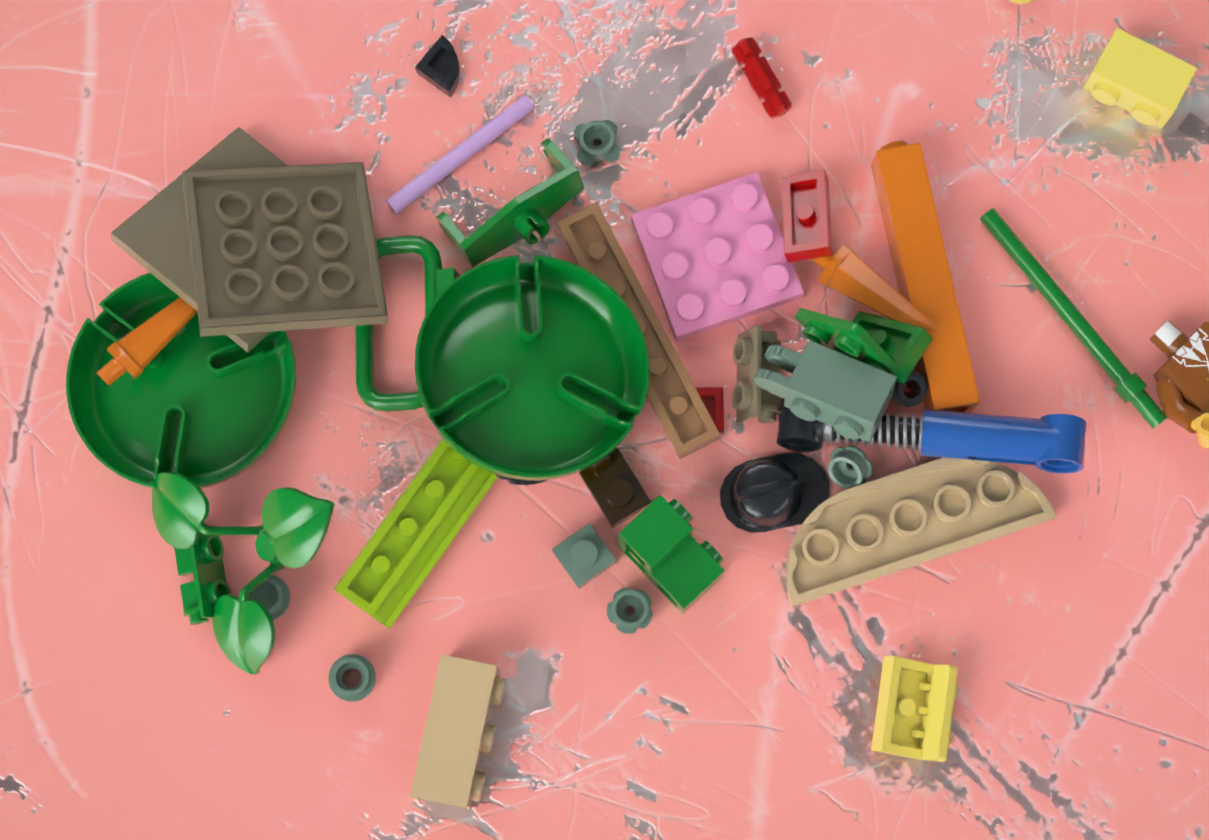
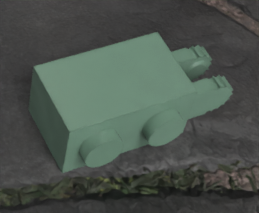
M810 340L803 354L778 344H772L768 347L765 353V358L768 359V362L793 374L791 378H788L766 368L757 369L753 382L759 388L784 398V406L803 420H818L832 426L838 434L852 440L860 438L871 442L893 396L897 376Z

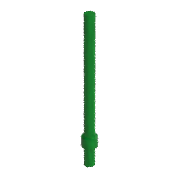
M994 208L987 211L980 218L981 222L1117 385L1114 390L1125 403L1130 401L1152 429L1166 420L1167 417L1144 390L1148 386L1136 372L1130 373Z

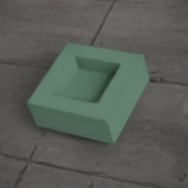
M590 523L552 549L553 554L578 589L616 564V559Z

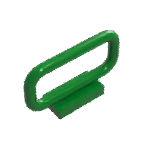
M405 235L384 237L376 240L379 258L385 255L417 253L423 258L425 316L437 296L460 276L455 268L442 269L439 250L433 242L422 236ZM373 325L355 326L356 386L358 395L365 405L374 410L385 412L423 408L418 390L392 394H382L376 390L374 386Z

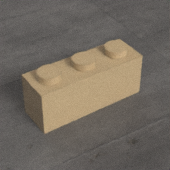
M441 654L410 793L411 798L464 809H471L472 800L481 801L486 773L479 772L482 753H491L496 732V726L489 724L492 706H501L506 685V679L499 677L500 669L497 665Z

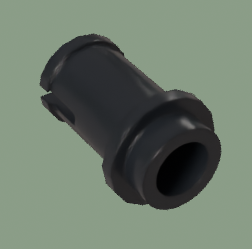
M912 371L905 381L906 387L911 389L910 392H903L904 384L895 382L891 399L901 406H916L926 397L927 382L923 375L917 371Z

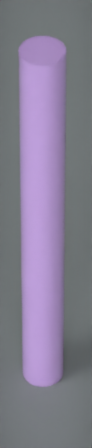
M524 94L385 201L391 210L398 214L535 109L532 101Z

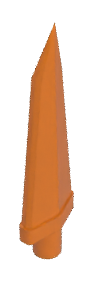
M842 245L835 254L832 252V256L811 259L824 268L818 281L827 288H832L891 320L924 329H940L847 245Z
M179 297L121 340L109 346L107 351L114 358L103 366L97 374L108 386L113 384L126 371L134 379L143 372V369L191 320L197 311Z

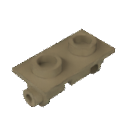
M756 325L737 335L733 348V360L737 364V384L732 395L733 406L736 409V423H743L757 416L760 423L776 422V415L780 414V397L759 388L753 382V377L757 369L760 368L781 373V367H776V365L768 362V359L765 358L768 347L772 344L781 346V341L777 339V332L762 331V325Z

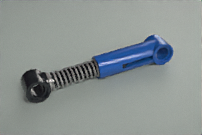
M781 399L776 443L782 448L798 452H813L820 450L824 442L832 444L836 439L839 444L845 440L848 445L851 441H854L856 446L860 441H862L864 446L867 445L868 442L863 439L852 440L841 436L832 426L818 420L806 421L797 417L789 408L784 406L785 399ZM925 409L924 414H921L919 418H915L914 413L911 415V418H908L906 413L899 417L897 412L894 416H890L888 411L886 416L882 417L870 444L874 447L876 443H879L881 448L884 446V443L889 448L895 444L897 449L904 445L906 450L910 445L914 451L919 446L921 456L1036 465L1037 468L1046 472L1069 474L1080 472L1084 469L1087 423L1083 418L1069 414H1049L1039 419Z

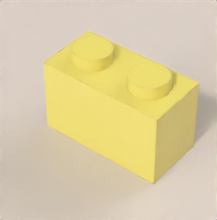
M1116 28L1083 89L1089 91L1097 101L1103 104L1116 105L1130 112L1140 123L1163 128L1175 112L1197 67Z

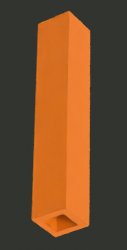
M905 141L890 142L883 145L880 150H876L871 169L900 294L940 328L925 329L933 339L915 365L917 372L923 375L927 382L928 389L926 397L923 399L926 410L970 413L980 403V398L921 143L907 145Z

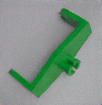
M546 138L540 145L544 148V154L557 169L558 173L513 198L469 237L466 238L445 212L442 211L435 216L445 234L472 267L522 238L528 244L538 243V239L532 232L536 231L543 239L550 229L547 220L584 189L578 169L551 139Z

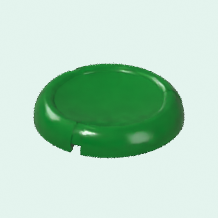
M519 255L497 258L469 269L452 281L437 296L421 324L417 337L415 377L420 400L429 420H432L442 439L463 458L484 470L507 478L534 481L551 480L578 473L596 464L609 455L629 434L634 426L632 423L635 417L640 414L646 399L649 384V357L644 335L637 319L621 296L606 282L588 270L564 260L535 255L533 263H519Z
M147 273L128 281L103 299L99 304L103 311L94 322L87 318L77 334L69 356L66 373V395L70 415L86 447L101 463L119 476L136 484L152 488L155 481L154 477L157 474L175 472L190 478L201 489L223 483L251 467L269 450L280 435L287 422L295 396L296 362L293 347L285 331L270 332L248 353L227 335L200 337L197 312L143 369V372L134 379L126 371L113 384L108 386L97 374L103 366L114 358L107 351V348L179 298L176 293L154 275Z

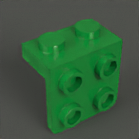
M799 308L794 316L804 327L803 335L810 341L897 376L896 382L901 384L905 383L933 339L924 328L858 311L852 322Z

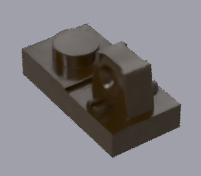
M617 447L596 464L578 472L611 528L642 511L651 503V500Z

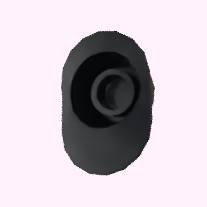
M782 453L744 462L734 467L725 477L720 490L721 507L726 518L737 528L750 533L768 532L803 524L806 518L821 503L827 500L830 495L829 480L823 467L813 458L800 453Z

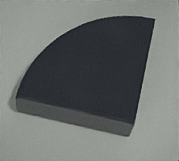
M441 35L415 66V70L418 75L451 98L459 83L460 67L452 44L446 37Z

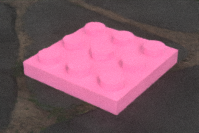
M757 172L631 214L632 224L676 341L803 298L804 291L793 263L788 262L784 255L783 237Z

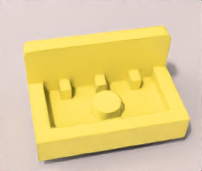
M884 656L871 751L916 760L944 762L947 758V751L952 739L950 727L953 704L958 692L956 682L958 668L948 664L933 665L898 656Z

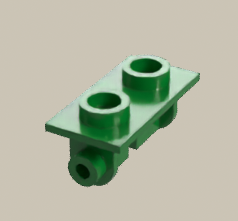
M199 532V539L193 547L187 549L173 547L178 576L193 574L194 581L180 585L184 609L183 614L184 617H189L190 625L209 622L208 618L214 617L213 611L218 598L225 594H231L230 588L226 583L222 558L224 548L219 535H204Z

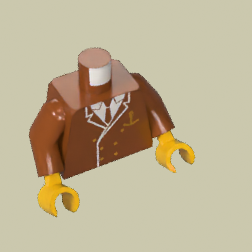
M1167 320L1149 339L1169 357L1153 374L1157 381L1156 389L1165 416L1169 420L1192 434L1197 433L1200 446L1209 448V322H1204L1190 337H1187L1171 321Z

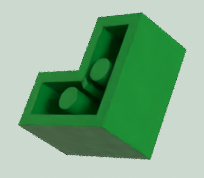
M660 494L618 533L619 548L662 594L684 614L723 577L725 570L720 564L724 559L708 541L704 540L699 544L692 537L693 528L690 522L693 520V517L685 507L674 498L668 503Z

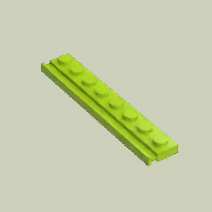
M441 438L333 590L390 629L497 479L496 474L469 462Z

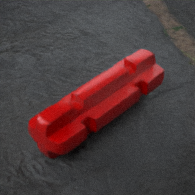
M752 37L743 38L732 47V54L739 65L744 64L745 67L742 68V71L758 99L761 100L763 98L765 100L762 106L768 116L774 119L785 115L792 108V102L784 90L782 92L779 91L782 85L765 56H759L762 51L756 40Z

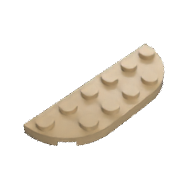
M940 458L849 488L821 503L803 522L792 542L786 564V590L790 607L793 608L1052 521L1056 518L1055 512L1046 496L1027 476L1021 472L1017 473L997 462Z

